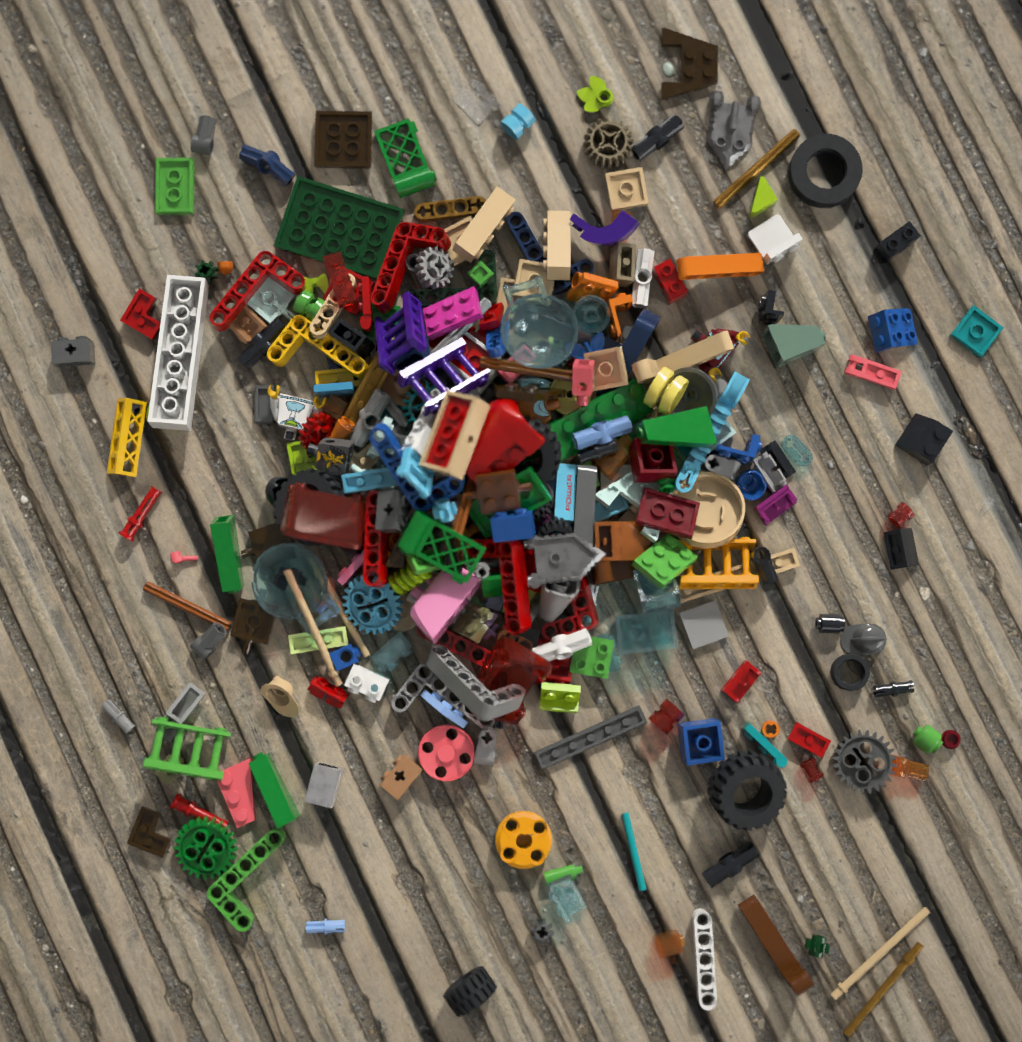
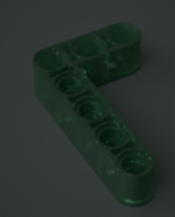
M486 249L479 257V261H482L487 256L492 258L491 263L484 264L494 273V276H492L493 280L486 282L481 288H475L478 292L479 302L483 299L484 295L489 293L494 296L490 301L491 304H496V256L493 251ZM471 287L408 290V292L418 298L423 310V308L446 299L449 295H455ZM435 296L437 300L434 303H429L427 298Z

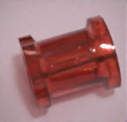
M815 757L800 764V767L804 769L808 776L807 780L809 783L824 776L815 763Z

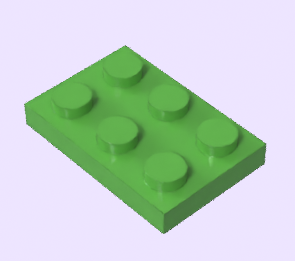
M668 533L636 558L632 566L662 590L696 562L698 556Z

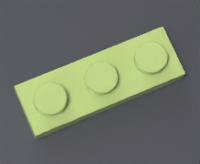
M346 626L319 630L327 649L349 645ZM311 632L288 635L291 654L319 650Z

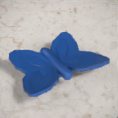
M600 332L595 334L590 340V347L588 342H585V348L581 344H572L567 349L572 357L584 359V353L603 350L605 338L603 333Z

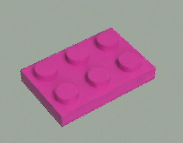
M474 286L423 308L427 336L430 340L483 318L478 292Z

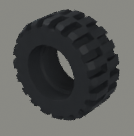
M525 416L524 419L545 438L544 444L539 447L542 452V460L533 470L546 487L549 485V481L555 478L556 472L559 469L561 444L557 440L556 432L550 430V425L547 423L545 425L542 424V420L539 418L532 420L531 416ZM516 467L513 468L515 469V474L522 471Z
M314 469L296 472L297 475L292 474L288 477L289 480L287 482H283L280 492L277 491V500L274 501L273 505L276 508V511H273L274 518L277 519L276 525L284 535L306 546L327 544L332 541V537L336 538L340 534V529H344L346 525L344 523L350 515L348 509L351 508L350 502L347 501L350 498L349 494H344L342 483L323 471ZM321 493L322 504L318 514L312 520L304 523L302 512L305 503L311 496Z
M738 751L737 755L733 753L728 755V759L725 761L722 759L719 762V767L714 768L711 772L713 777H710L708 781L711 787L707 788L710 804L729 826H733L738 830L743 828L745 831H751L753 827L756 830L760 829L763 824L768 825L771 823L773 817L777 818L780 814L778 811L780 808L783 809L785 805L783 799L787 798V791L785 790L787 784L783 779L784 776L769 759L760 753L757 754L755 751H747V754L744 751ZM752 777L761 778L760 789L753 799L745 803H733L734 792L742 781Z

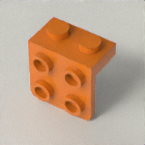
M617 294L615 298L609 299L607 306H605L606 321H610L609 334L611 339L620 342L622 333L616 313L631 308L633 303L631 294Z

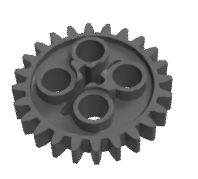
M858 730V736L851 732V739L844 736L845 743L838 742L841 749H834L839 754L832 758L838 761L837 764L833 765V767L839 768V771L835 774L842 775V778L839 780L840 782L847 781L846 788L853 785L854 792L857 788H860L861 794H863L865 789L871 794L873 787L878 792V785L881 784L883 787H886L884 781H892L889 774H896L891 770L892 767H897V764L892 763V760L896 759L897 756H891L890 754L894 749L887 748L890 742H882L884 736L877 739V732H874L872 736L869 735V730H866L865 735H862V732ZM864 742H868L872 746V750L868 754L861 751L860 747ZM854 747L864 758L868 757L870 759L868 763L875 770L877 776H874L867 766L860 765L862 761L853 751ZM849 754L856 757V763L853 766L845 762V758ZM876 758L884 760L885 765L882 769L874 767L873 762ZM866 770L869 773V779L861 781L858 778L859 771Z

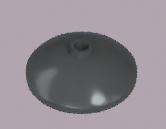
M685 367L674 371V379L680 375L689 380V384L683 397L671 414L707 406L710 416L716 407L718 399L717 389L713 380L705 372L697 368ZM690 391H694V397L690 395Z

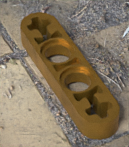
M481 196L420 203L415 207L414 213L416 219L420 222L476 216L479 210L477 207H471V211H469L468 202H471V206H475L477 202L484 205L486 199ZM459 203L464 204L466 207L465 211L461 213L455 210V206ZM439 206L447 208V212L444 215H439L436 212ZM430 207H433L434 216H431V212H428L431 211ZM421 209H425V211L428 212L425 213L424 217H422L421 214H418L421 212Z

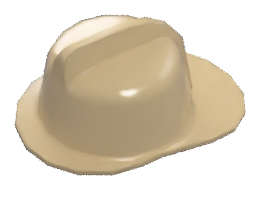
M275 676L269 684H264L261 687V694L278 713L286 717L298 715L299 705L293 698V686L288 681Z

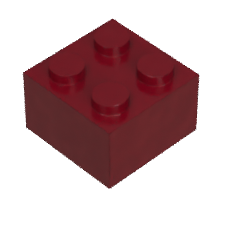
M635 437L628 447L633 483H657L660 479H673L678 473L673 446L642 444L641 440Z

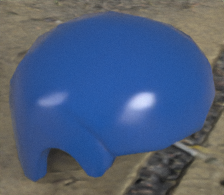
M752 469L743 471L736 480V485L744 499L750 501L758 500L762 497L767 488L762 475Z

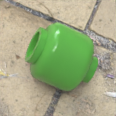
M925 725L923 728L918 726L912 734L915 737L913 744L926 754L931 752L934 754L943 743L941 740L942 735L930 725Z

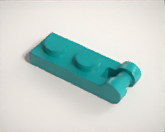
M746 723L742 727L745 731L744 736L751 742L755 740L759 744L758 749L764 755L769 754L773 757L774 765L781 768L787 765V758L750 723Z

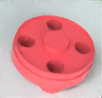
M442 724L433 727L424 735L419 745L418 757L423 770L429 776L439 781H453L461 778L469 771L474 761L475 748L471 737L465 730L456 725ZM451 728L455 729L458 733L455 739H450L447 736V731ZM425 742L432 743L433 751L425 752L423 744ZM462 753L470 755L471 760L469 763L461 762L460 755ZM439 766L445 767L447 771L443 777L436 774V768Z

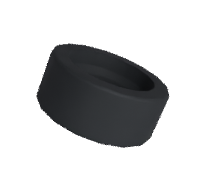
M845 654L836 658L830 670L831 679L835 685L848 691L859 690L864 687L870 675L869 666L866 661L854 654ZM846 661H853L861 668V677L855 683H845L839 676V668Z

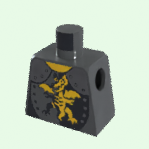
M326 437L319 442L318 446L309 444L307 455L316 457V469L342 481L341 475L349 474L355 441Z

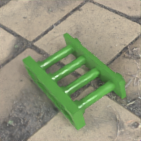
M165 717L152 719L150 725L157 727L152 753L148 758H144L142 768L214 781H221L223 779L224 772L219 771L218 763L223 739L231 737V733L226 732L227 729L215 727V730L168 722V718ZM165 728L176 730L172 755L168 762L160 761L161 758L159 757ZM184 732L196 734L191 762L188 765L180 764L179 761ZM204 735L215 737L211 762L207 769L200 768V764H198Z

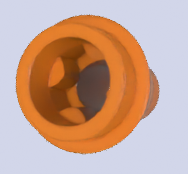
M342 416L341 419L337 420L329 438H346L354 431L353 427L355 424L349 418Z

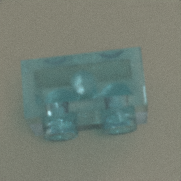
M399 631L371 658L383 672L387 670L391 672L398 665L397 661L401 657L405 659L413 652L411 648L414 645Z

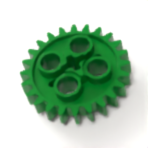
M208 816L203 821L198 817L195 821L191 819L188 824H184L183 830L180 829L177 833L179 836L174 840L178 844L173 847V849L178 850L174 856L181 858L178 864L184 863L185 865L182 870L189 869V875H192L193 872L196 873V879L203 875V879L206 880L210 875L213 880L216 874L221 877L223 871L226 872L229 866L232 867L234 864L233 860L237 857V854L234 852L238 850V847L233 846L237 839H231L234 832H227L230 826L228 825L223 828V821L217 824L216 817L209 821ZM199 832L204 833L206 838H202ZM214 834L215 837L213 841L208 846L207 851L202 856L200 862H198L197 859L199 855L202 853L211 835ZM215 842L220 843L223 848L217 847ZM189 848H193L196 854L190 852ZM206 858L211 859L213 864L208 863Z

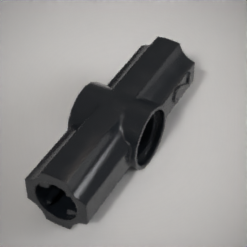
M674 114L661 125L651 128L644 138L632 146V154L635 159L641 162L655 150L658 151L663 148L674 135L684 129V124L680 117Z
M276 318L263 332L257 333L252 338L250 345L237 359L250 370L263 356H267L268 349L286 326Z
M749 841L734 852L731 851L722 856L718 863L701 874L709 886L713 888L726 878L734 877L740 873L744 866L760 855L751 841Z

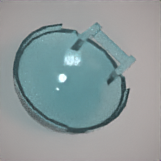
M541 275L536 276L533 280L516 285H504L503 291L508 308L502 317L500 331L503 345L508 354L519 364L533 369L551 368L563 362L569 357L578 340V324L573 310L564 300L561 301L553 295H547ZM534 287L538 288L539 294L526 295L516 301L513 300V293Z
M283 543L267 549L257 559L252 570L254 571L251 585L256 600L267 613L278 619H297L305 631L312 635L289 583L285 591H281L273 585L275 575L280 567L287 569L297 568L308 579L305 586L299 584L298 586L310 613L314 612L323 601L329 607L327 611L314 620L317 627L334 614L338 615L341 612L340 607L327 592L328 576L325 566L312 550L295 543Z

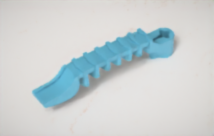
M735 371L720 395L713 413L710 415L715 437L721 433L722 426L726 424L725 420L732 414L730 411L732 408H735L750 379ZM693 447L688 453V457L674 481L677 492L686 493L692 489L701 470L700 467L706 461L705 457L710 453L711 447ZM685 478H687L686 484L688 485V487H684L681 489V484L679 483V481L685 480Z

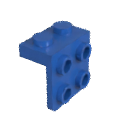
M909 308L887 309L867 316L875 353L894 347L917 345V335Z
M752 434L748 438L745 451L717 445L713 453L726 459H736L735 461L746 465L761 450L762 442L759 441L760 435Z

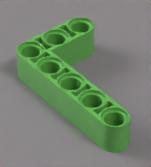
M281 828L270 830L213 883L207 891L208 899L233 927L240 932L247 931L253 925L254 915L232 890L285 841L286 835ZM272 833L279 834V842L276 843L272 841ZM258 846L265 849V856L258 855ZM243 860H248L251 863L250 869L247 870L242 866ZM228 874L236 876V883H231L228 880ZM215 887L221 889L222 896L218 897L214 894L213 890ZM227 902H232L235 905V911L227 909ZM240 917H246L249 922L248 925H242Z

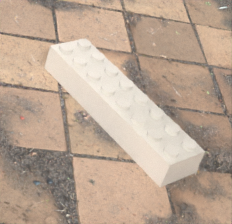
M167 275L148 414V423L152 428L191 431L209 291L206 278Z

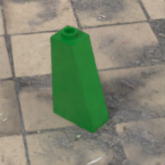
M707 406L644 420L638 423L636 428L637 437L641 440L642 444L708 448L717 444Z
M235 514L215 517L210 524L222 592L228 591V594L238 593L243 588L244 581Z
M261 752L253 756V761L248 764L277 828H280L295 820L301 814L270 754L264 755Z

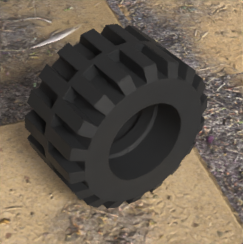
M480 966L456 980L445 991L443 997L457 1017L469 1014L486 1002L496 991L497 985L484 966Z

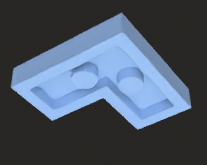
M424 689L421 693V697L463 729L468 724L463 718L464 714L456 708L452 710L453 706L445 700L441 701L442 697L436 692L430 693Z

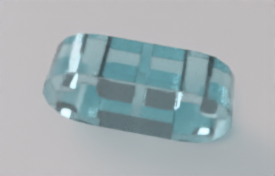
M788 435L781 441L782 449L797 465L803 467L812 462V452L795 435ZM786 440H788V441L793 440V441H794L793 446H794L797 450H795L793 447H789V448H788V447L786 446V445L788 444V442H787ZM798 451L802 455L805 453L807 454V462L805 460L802 462L799 460L801 456L799 455Z

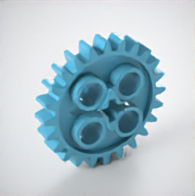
M362 574L348 584L349 587L344 590L347 594L342 596L347 601L342 606L348 608L344 613L350 614V617L347 619L348 621L354 620L353 627L358 624L360 625L359 631L366 628V634L372 630L373 634L376 635L378 632L383 634L386 630L390 631L392 626L394 627L398 624L397 620L402 618L399 613L404 611L399 606L404 604V601L399 600L402 595L397 594L388 582L382 588L371 587L365 584ZM377 574L373 577V583L377 581ZM376 589L381 592V596L376 593ZM359 594L364 597V600L360 599ZM385 598L388 599V601L379 602L377 605L371 604V605L366 606L365 608H362V609H359V608H358V606H365V605H367L369 602H371V603H376V602L380 601L381 599H385ZM382 607L387 609L388 614L382 610ZM365 612H368L371 618H368Z

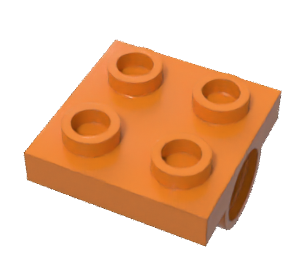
M576 272L571 281V289L567 292V300L595 308H602L619 288L618 281L586 272Z

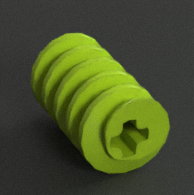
M407 563L406 568H400V572L395 571L394 576L389 575L388 581L397 594L405 595L408 591L413 590L414 587H418L421 583L430 579L432 571L414 575L409 563Z

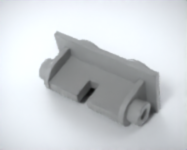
M767 451L752 460L756 470L762 475L772 493L787 484L785 481L787 479L780 469L773 471L772 468L777 466V464Z

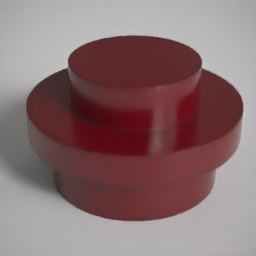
M946 730L942 733L941 740L945 748L955 749L959 746L961 739L956 731Z

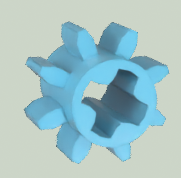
M444 498L435 502L436 506L432 507L435 519L440 518V522L446 523L455 518L454 514H457L455 501L450 503L449 498Z

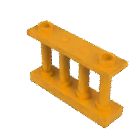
M741 537L739 539H732L722 546L708 549L697 548L683 542L681 539L678 540L691 551L703 550L704 574H693V567L691 565L685 570L684 575H680L679 589L757 588L759 576L751 573L749 550L755 547L756 539ZM711 550H722L724 570L722 575H714L712 573ZM730 550H742V575L731 573Z

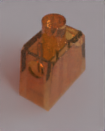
M624 434L619 440L613 438L618 452L603 456L600 460H592L594 465L597 466L609 481L613 479L629 459V452L626 448L633 441L627 434ZM594 445L587 447L585 450L594 448Z

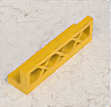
M130 398L117 399L106 474L136 477L147 402ZM132 404L140 405L139 414L136 416L131 411ZM134 422L137 431L132 435L129 431V425ZM131 441L134 445V451L129 454L126 445ZM127 460L132 465L131 472L123 471L124 462Z

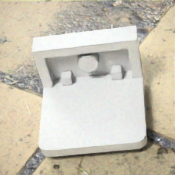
M778 214L748 233L749 239L757 251L762 253V258L767 265L772 261L774 263L778 262L788 251L792 253L800 247L799 243L803 239L799 233L793 236Z

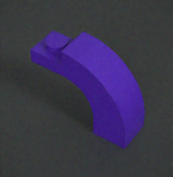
M623 210L610 225L601 228L589 225L574 213L569 219L573 222L572 227L580 233L584 230L580 235L583 240L597 246H612L618 242H623L640 225L637 220Z

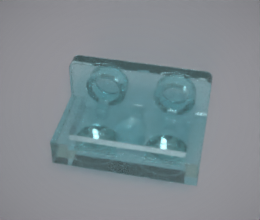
M570 874L549 883V899L552 904L556 903L558 915L560 918L564 917L567 923L571 922V914L587 908L586 901Z

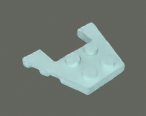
M631 471L604 490L597 492L596 500L608 508L616 496L620 494L639 508L643 488L647 487L658 491L660 486L657 483H633ZM644 527L640 532L653 543L656 542L659 536L658 530Z

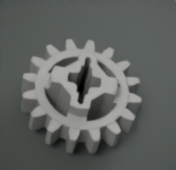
M437 246L433 248L428 247L419 253L420 256L416 258L419 264L415 265V268L419 269L416 275H421L422 277L420 282L426 281L425 286H431L432 289L442 288L449 284V279L453 278L451 271L455 270L450 266L453 260H448L449 254L444 255V249L438 250Z

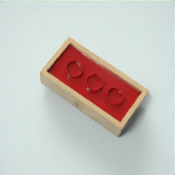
M447 390L419 465L432 472L463 480L490 405L477 397Z

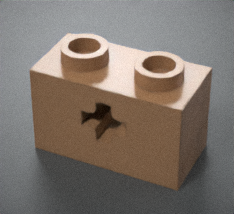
M407 754L403 757L399 755L393 762V765H395L391 772L387 770L380 778L383 781L380 786L397 800L423 770L422 766ZM396 771L399 773L401 771L405 772L403 775L405 779L401 778L398 780L396 778L398 776Z

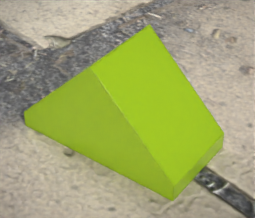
M760 176L757 182L749 213L750 218L774 206L778 200L763 176Z

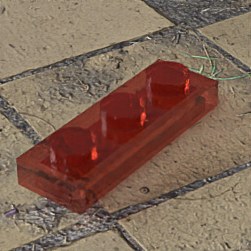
M341 251L323 256L322 258L339 308L358 303Z

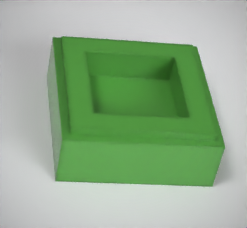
M480 260L467 275L481 288L494 276V273Z

